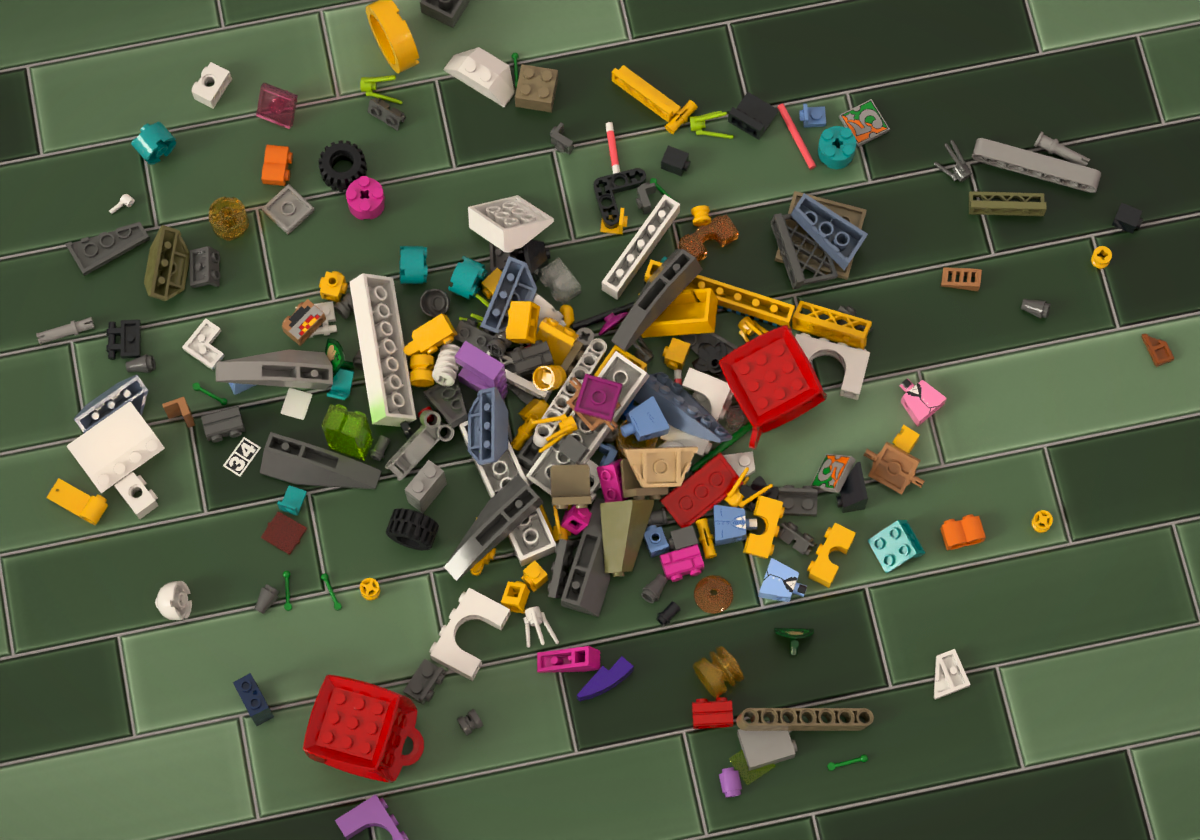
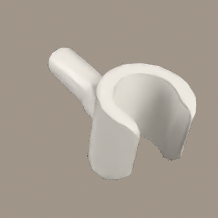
M124 194L120 198V202L110 209L109 212L113 214L123 205L131 207L135 200L128 194Z

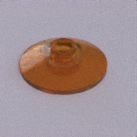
M711 575L704 577L697 583L694 590V599L698 607L704 612L717 614L725 611L730 606L733 599V590L726 579ZM711 590H716V591H717V595H715V596L711 595V594H710V591H711Z

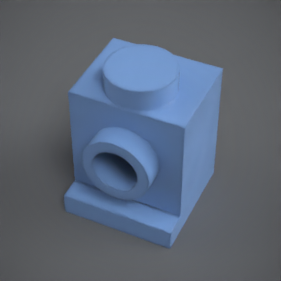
M656 525L647 527L643 538L650 557L669 552V544L662 527L657 528ZM658 536L659 540L654 541L652 537Z

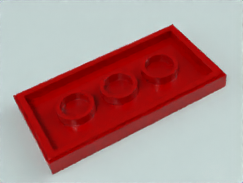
M719 452L685 479L681 486L675 487L659 501L680 528L688 527L710 511L714 505L725 499L739 476L722 453Z

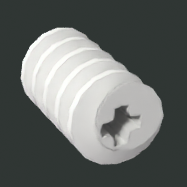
M447 344L440 348L432 377L436 383L442 386L449 387L455 383L460 367L455 361V355L460 349L457 345Z

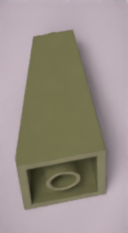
M626 500L600 503L605 573H613V577L625 576L624 572H632L654 506V500Z

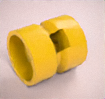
M427 354L412 355L410 357V369L413 370L410 372L411 385L415 387H430L434 385L432 377L434 357Z
M545 365L538 367L534 371L532 380L535 387L539 390H557L563 386L567 380L565 370L559 365Z

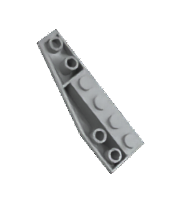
M289 349L215 363L216 382L325 390L333 384L332 364L325 352Z

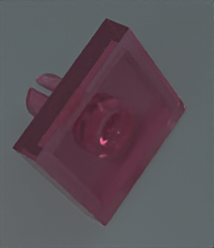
M263 83L260 88L256 116L290 129L293 126L298 95Z

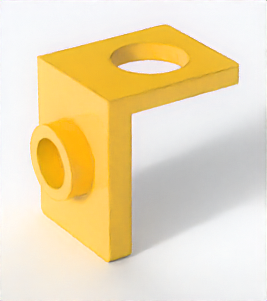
M624 208L620 209L619 226L617 228L609 229L601 220V233L623 235V227H627L628 216H624ZM609 215V220H614L612 215Z

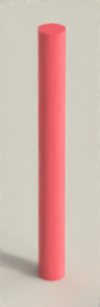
M783 103L778 105L777 108L809 169H814L816 164Z

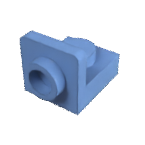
M807 103L803 104V109L799 110L800 121H803L804 128L826 126L825 106L807 107Z
M608 443L606 445L600 444L599 452L605 454L600 462V466L608 465L617 460L618 450H616L615 446Z

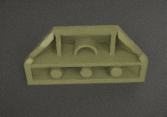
M161 225L150 247L144 285L150 297L167 301L185 289L190 253L181 237L180 230Z

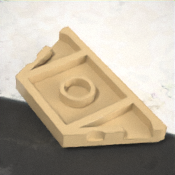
M698 447L624 449V454L641 487H677L682 485L685 473L689 470L690 462L694 454L697 453Z

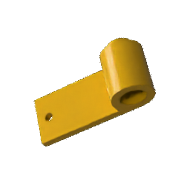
M58 478L46 497L93 525H97L108 507L107 499L97 494L96 497L89 496Z

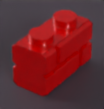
M725 697L716 698V701L708 702V699L705 698L696 699V702H692L693 729L733 727L732 700L727 701Z

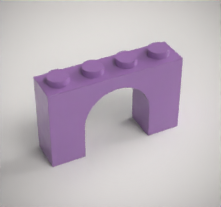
M465 341L455 355L456 363L463 367L458 374L459 381L476 392L482 389L497 387L504 400L508 394L505 365Z
M377 795L372 796L335 820L347 840L364 829L373 826L386 829L392 835L393 840H409L404 831L399 832L396 826L399 823L393 814L389 816L385 810L388 808V805L383 797L379 799Z

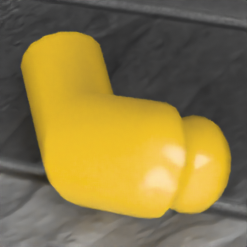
M564 304L560 307V312L564 316V322L567 324L564 327H570L574 322L573 308L570 305Z

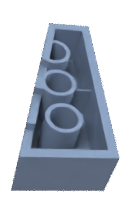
M805 193L791 213L793 219L843 270L846 269L868 235Z

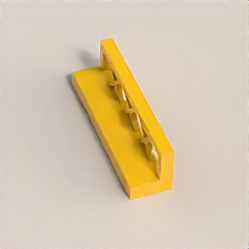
M623 65L619 70L614 68L612 71V82L668 123L675 116L676 111L681 110L679 105Z
M801 300L792 317V329L838 343H845L848 346L863 350L866 346L868 332L872 326V321ZM802 308H805L812 313L805 315L800 312ZM825 314L829 316V319L822 320L818 316ZM846 320L847 324L839 325L836 321ZM857 325L866 326L864 331H859L854 328V326Z

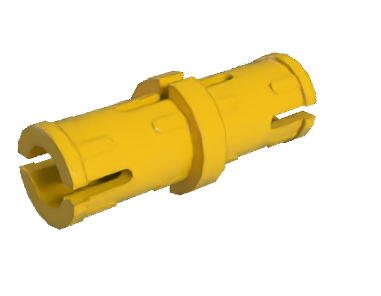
M689 100L680 111H676L672 120L665 125L666 130L674 134L683 123L685 124L688 121V117L698 108L692 100Z
M529 414L524 424L518 428L517 435L510 443L513 449L520 451L525 442L533 435L532 432L537 424H532V421L539 420L538 416Z
M699 519L696 521L700 536L698 540L702 544L705 559L714 558L717 556L713 544L714 536L710 532L708 519Z

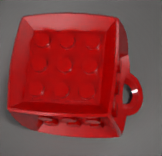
M783 325L750 340L719 360L718 364L735 399L753 426L749 442V448L756 449L763 433L794 420L827 398V394L823 391L811 363L792 334L791 327L788 325Z
M327 675L310 715L303 750L310 759L316 762L324 763L357 776L393 783L396 781L402 767L416 763L424 750L423 737L415 728L417 708L411 699L391 690L360 680ZM408 736L413 741V750L408 755H402L403 745Z

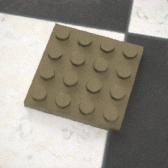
M794 191L788 214L792 213L804 193ZM808 195L862 230L867 212L866 209ZM791 219L786 220L787 226L792 229L796 227L797 223ZM798 225L796 231L806 236L807 232ZM794 234L791 238L792 242L798 246L803 241V239ZM806 241L802 245V248L809 252H812L815 247ZM778 247L775 261L784 263ZM816 248L813 254L823 259L825 257L824 251ZM800 251L797 254L798 259L806 263L809 256ZM854 257L845 270L833 260L838 278L848 280ZM812 258L808 262V265L815 269H818L821 264ZM822 264L819 271L824 274H831L830 269Z

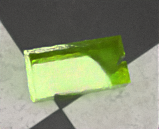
M330 404L322 422V428L329 448L365 461L373 443L367 417L360 411L348 412L347 408L343 405L336 404L335 406Z

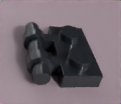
M121 320V328H116V322H109L106 334L108 336V345H106L108 359H116L117 352H120L122 359L141 357V321ZM117 336H121V344H116Z

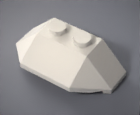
M480 47L455 54L444 68L445 72L502 107H505L515 94L510 66Z

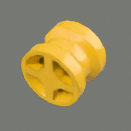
M700 205L691 209V214L694 216V226H706L712 222L708 214L710 212L709 206Z
M1106 246L1097 247L1091 257L1092 265L1098 269L1106 268L1112 258L1111 250Z
M1046 510L1038 511L1032 519V527L1039 533L1047 532L1053 523L1052 515Z
M366 578L361 582L360 591L366 600L378 598L380 587L375 579Z

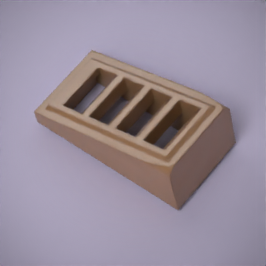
M943 268L941 286L979 291L982 270ZM948 274H952L951 282L948 281ZM956 275H960L959 282H955ZM964 276H967V282H963ZM971 277H975L974 282H971Z

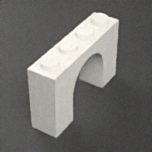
M805 333L796 334L795 338L809 362L816 357L826 355L836 358L842 364L845 375L840 396L858 400L870 352L866 349L848 347L845 343H832L825 338H812Z
M689 367L682 386L705 396L711 403V415L719 422L720 418L723 419L727 412V408H725L727 400L731 401L733 397L728 383ZM669 425L670 430L668 434L660 437L664 442L677 441L685 447L697 446L698 451L695 454L704 457L705 453L709 454L713 445L710 443V440L685 433Z
M468 588L467 592L461 594L458 608H454L450 613L449 619L451 620L447 626L444 625L439 633L441 636L439 641L433 643L429 652L431 653V659L473 681L482 666V661L463 651L456 644L455 635L458 628L466 621L477 619L502 631L511 612L507 607Z

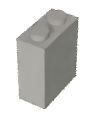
M428 460L404 489L408 503L421 513H424L447 485L444 470Z
M739 729L737 735L748 770L752 771L795 758V752L798 749L795 740L790 738L789 733L792 731H744Z

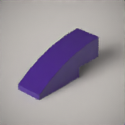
M622 656L610 670L602 666L577 694V700L581 702L592 699L611 690L634 671V666Z

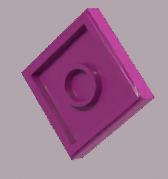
M585 373L574 411L612 422L623 384Z

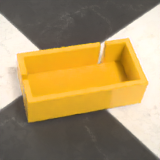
M712 288L695 289L694 293L692 290H683L645 330L641 337L715 333L718 298Z

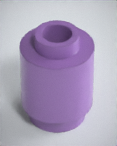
M734 767L722 769L719 778L725 798L741 795L740 790H742L739 771H734Z

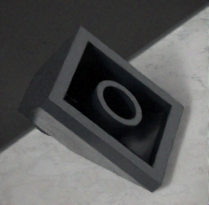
M530 240L522 247L524 262L527 263L533 280L536 283L547 268L548 259H551L549 247L545 248L543 241Z
M856 462L838 496H836L837 507H841L842 513L864 510L866 507L868 496L861 462Z

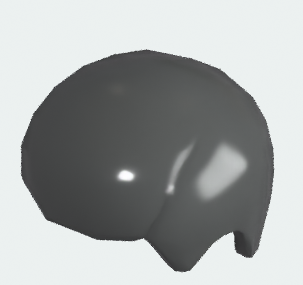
M441 289L426 290L420 298V307L426 315L436 317L441 313L446 314L450 308V299L447 293Z

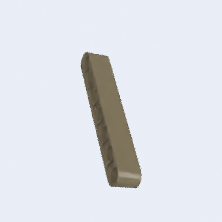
M747 708L737 717L736 723L744 731H861L873 722L874 716L866 708ZM744 716H748L751 719V723L746 722ZM763 716H767L770 719V723L765 722ZM783 716L788 717L790 722L786 723L783 720ZM802 716L807 717L809 722L805 723L802 720ZM821 716L826 717L828 723H824L821 720ZM840 716L845 717L847 722H842ZM859 716L865 719V723L860 721Z

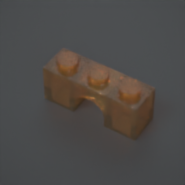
M727 214L722 217L717 216L707 226L702 225L695 233L683 236L679 242V249L686 250L699 262L707 257V250L703 245L705 241L709 239L716 240L723 248L738 239L739 231Z

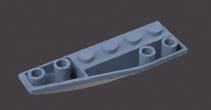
M663 372L650 374L647 381L634 397V400L641 404L654 396L667 423L685 433L718 443L729 441L733 437L690 393L682 388V385L672 381Z

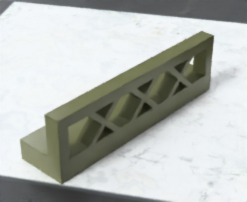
M969 191V214L1044 216L1046 212L1044 193ZM973 197H981L984 201L973 200ZM993 198H1000L1002 201H991V200H992ZM1013 198H1018L1021 202L1011 200ZM1031 199H1040V202H1029V201H1030Z

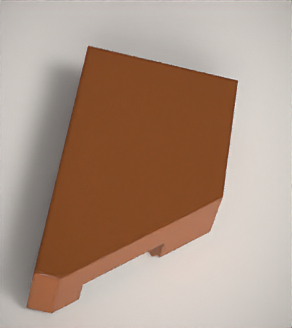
M1142 334L1141 338L1156 367L1175 359L1166 341L1152 338L1148 334Z

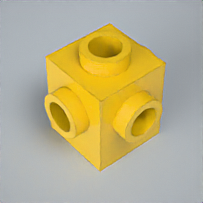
M326 271L325 277L321 278L319 284L321 298L340 302L342 294H346L348 283H346L345 276L342 273Z

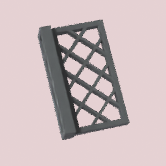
M774 214L770 224L793 290L801 288L802 285L837 278L838 274L833 260L817 242L808 238V233L805 236L797 232L798 223L794 229L787 226L785 220L791 219L795 221L791 214ZM793 234L803 239L800 246L792 242ZM805 241L815 246L812 252L802 248ZM816 248L824 251L825 257L823 259L813 254ZM799 251L809 256L806 263L798 259L797 254ZM810 258L821 263L818 269L808 265ZM822 264L830 269L831 274L825 275L819 271ZM805 268L815 273L813 278L805 279L803 274Z

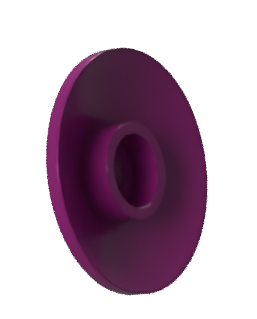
M612 312L605 317L606 323L602 326L599 336L607 333L622 322L628 312L614 315Z

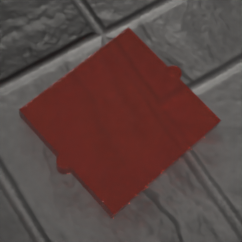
M278 511L271 523H268V527L261 536V539L290 555L295 546L300 544V539L307 528Z

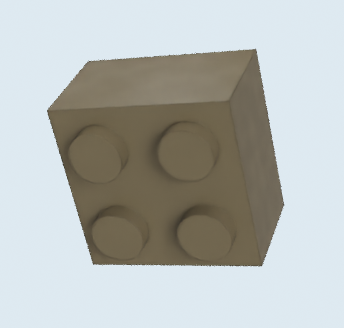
M521 64L515 94V107L552 113L558 84V70Z

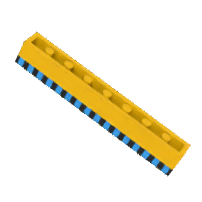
M650 260L645 273L644 284L647 283L650 276L663 263ZM697 275L684 289L692 290L694 293L695 289L712 288L718 298L717 308L745 317L749 316L751 319L776 327L790 326L794 314V305L701 275Z

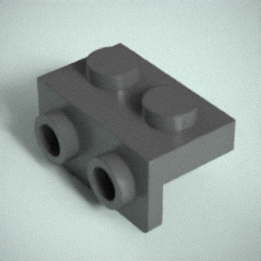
M473 319L460 320L456 328L458 335L454 338L463 343L467 341L487 353V344L494 340V332L478 326V322Z

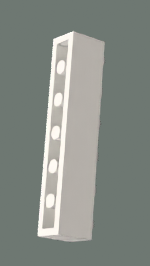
M664 194L602 281V291L617 300L680 213V203Z

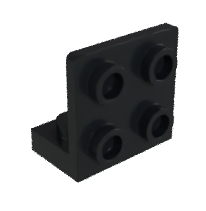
M747 92L736 109L732 107L730 110L728 122L760 140L778 114V109Z

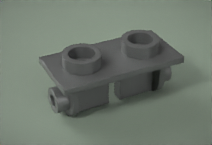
M381 98L370 99L367 112L398 131L400 122L403 123L406 119L404 113L394 107L389 110L390 104Z
M790 521L788 523H781L784 528H779L778 538L789 545L793 539L796 540L793 548L808 556L812 551L810 546L814 547L817 545L813 541L814 538L807 533L802 534L797 530L798 527Z

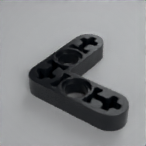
M635 168L600 177L594 181V193L603 223L607 228L614 229L619 226L620 215L613 194L638 188L641 184L646 183V173L643 169ZM635 175H639L641 180L637 181ZM617 179H623L625 181V184L622 186H617L615 184V181ZM600 184H603V186H605V194L603 195L602 190L599 187ZM608 199L612 204L609 207H605L601 204L602 201ZM608 212H611L614 222L609 220Z

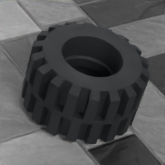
M340 140L338 144L332 142L331 147L326 146L324 148L325 152H321V158H319L318 162L325 184L328 187L331 186L332 190L336 191L338 188L339 192H343L354 180L367 175V165L362 150L358 149L355 143L351 145L350 141L343 143ZM347 160L353 163L351 169L346 172L333 170V166L339 161Z
M404 508L394 509L386 529V535L405 547L416 550H430L439 525L423 513Z

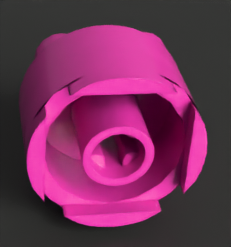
M361 176L348 186L346 199L353 216L360 220H371L377 218L383 212L385 197L379 182L367 176Z

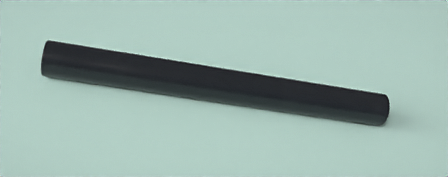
M634 302L571 324L572 328L576 331L604 321V318L612 312L614 315L629 312Z

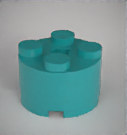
M156 122L152 125L145 124L140 129L141 133L131 142L135 150L150 165L160 162L159 157L163 154L168 156L176 146V139L161 122Z
M841 126L825 129L820 136L818 145L820 161L831 169H842L848 166L853 160L856 150V138L851 129Z
M400 246V284L427 283V247Z
M463 256V263L458 262L452 274L450 282H453V286H449L448 289L470 300L477 298L475 295L479 294L481 289L479 285L481 281L486 279L488 271L485 269L484 264Z

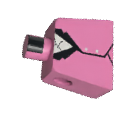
M907 378L900 384V387L905 392L901 403L917 427L945 405L947 398L924 380L914 385Z

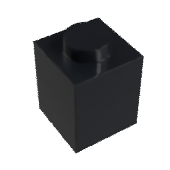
M668 145L661 161V169L682 177L683 172L688 171L691 163L689 161V153Z
M1121 203L1112 226L1133 234L1135 228L1139 229L1143 218H1140L1143 211Z

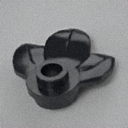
M719 342L715 347L709 343H701L698 347L699 358L692 362L693 367L702 373L708 371L713 374L722 373L719 364L717 366L713 365L716 362L719 363V360L727 355V348L724 343Z
M759 476L752 482L751 486L741 485L740 493L744 496L743 500L766 487V482ZM772 487L760 496L777 500L779 488ZM757 498L748 503V508L753 513L755 509L754 503L757 502Z

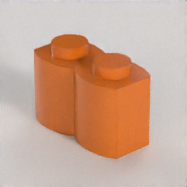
M266 145L261 177L263 184L285 186L286 181L290 180L288 166L292 164L293 153L290 152L289 147Z
M970 514L964 516L963 520L955 521V519H949L944 522L940 530L947 551L985 541L986 536L979 516Z

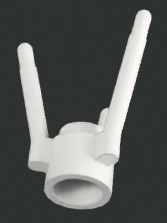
M536 606L525 610L526 617L523 619L527 647L530 648L531 646L530 625L536 627L541 645L545 644L540 628L542 621L554 642L559 644L540 607Z

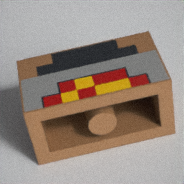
M307 299L296 307V311L292 316H287L284 319L282 329L286 335L301 346L322 325L326 317L324 312Z

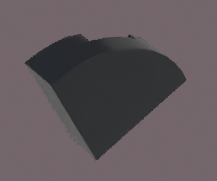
M404 421L400 426L408 441L413 433L408 422Z

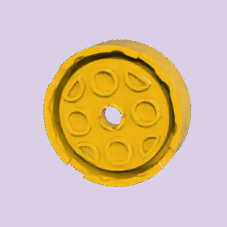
M378 0L367 5L366 14L371 30L392 69L399 74L418 65L419 61L417 59H419L416 44L405 20H402L399 15V9L392 0Z

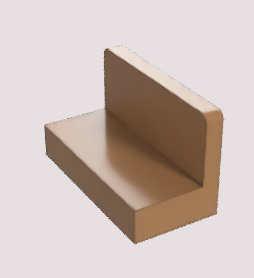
M185 397L162 404L169 419L182 415L188 428L195 426Z

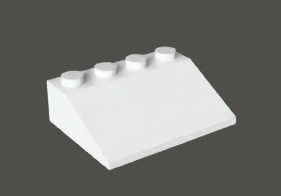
M518 195L468 207L469 228L503 252H513L514 249L523 247L554 222V218Z
M131 402L122 406L67 445V448L100 493H103L165 449Z

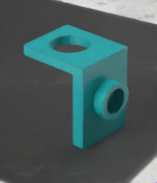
M340 368L333 377V384L327 396L346 400L350 396L354 371Z
M289 485L283 501L277 502L279 509L298 516L307 492Z

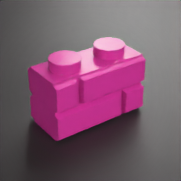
M698 544L660 555V562L667 580H672V582L679 581L688 574L690 576L699 575L704 570V562Z

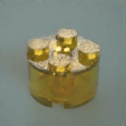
M226 196L220 197L210 205L209 221L213 231L219 237L229 241L241 236L248 228V215L243 203L235 197L226 198Z

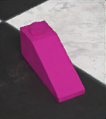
M590 646L537 653V672L539 673L587 672L600 669V650Z

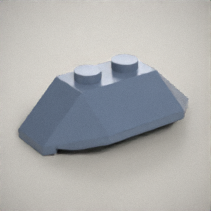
M510 256L508 257L480 327L497 334L506 331L511 301H533L537 287L527 263Z
M138 375L118 382L89 402L76 415L74 420L82 432L85 433L128 402H131L142 416L148 389Z
M497 387L479 390L478 397L473 402L468 413V452L479 465L497 462L508 449V409Z

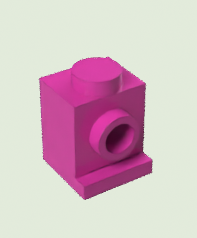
M574 505L571 509L565 511L560 526L574 535H578L588 526L592 513L589 512L588 508H576V505ZM572 520L575 521V522H576V526L573 525V524L570 523V522H571Z

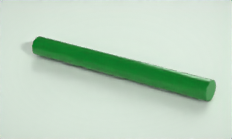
M750 422L746 423L732 434L731 440L722 442L709 454L691 466L690 471L694 473L719 452L722 453L749 432L753 427Z

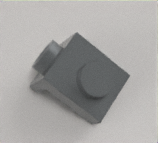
M560 122L550 132L551 144L558 151L566 152L570 155L574 149L573 141L562 135L564 124Z
M644 183L637 188L638 198H636L638 209H642L643 214L651 213L648 195L656 192L655 183Z

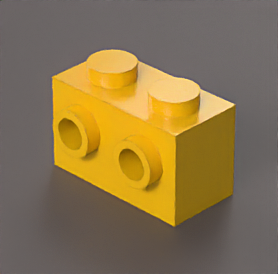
M511 301L508 310V326L505 331L506 339L514 343L535 344L540 306L531 301Z

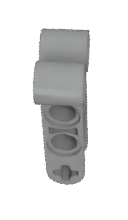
M424 410L421 413V427L385 465L386 469H390L397 476L398 481L402 480L439 440L447 442L454 437V429L448 424L440 423L441 417L437 412ZM432 414L434 420L431 424H428L427 417ZM446 427L447 434L444 437H441L440 431L442 428Z

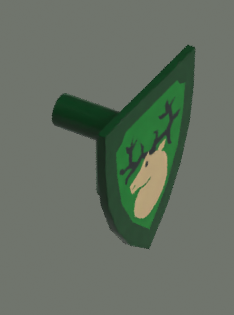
M328 338L325 354L332 364L333 377L340 368L353 370L354 362L346 361L340 343L335 339Z
M774 628L776 634L790 638L791 655L798 654L799 638L809 637L814 634V629Z

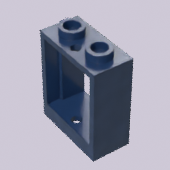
M251 673L233 682L256 726L274 718Z

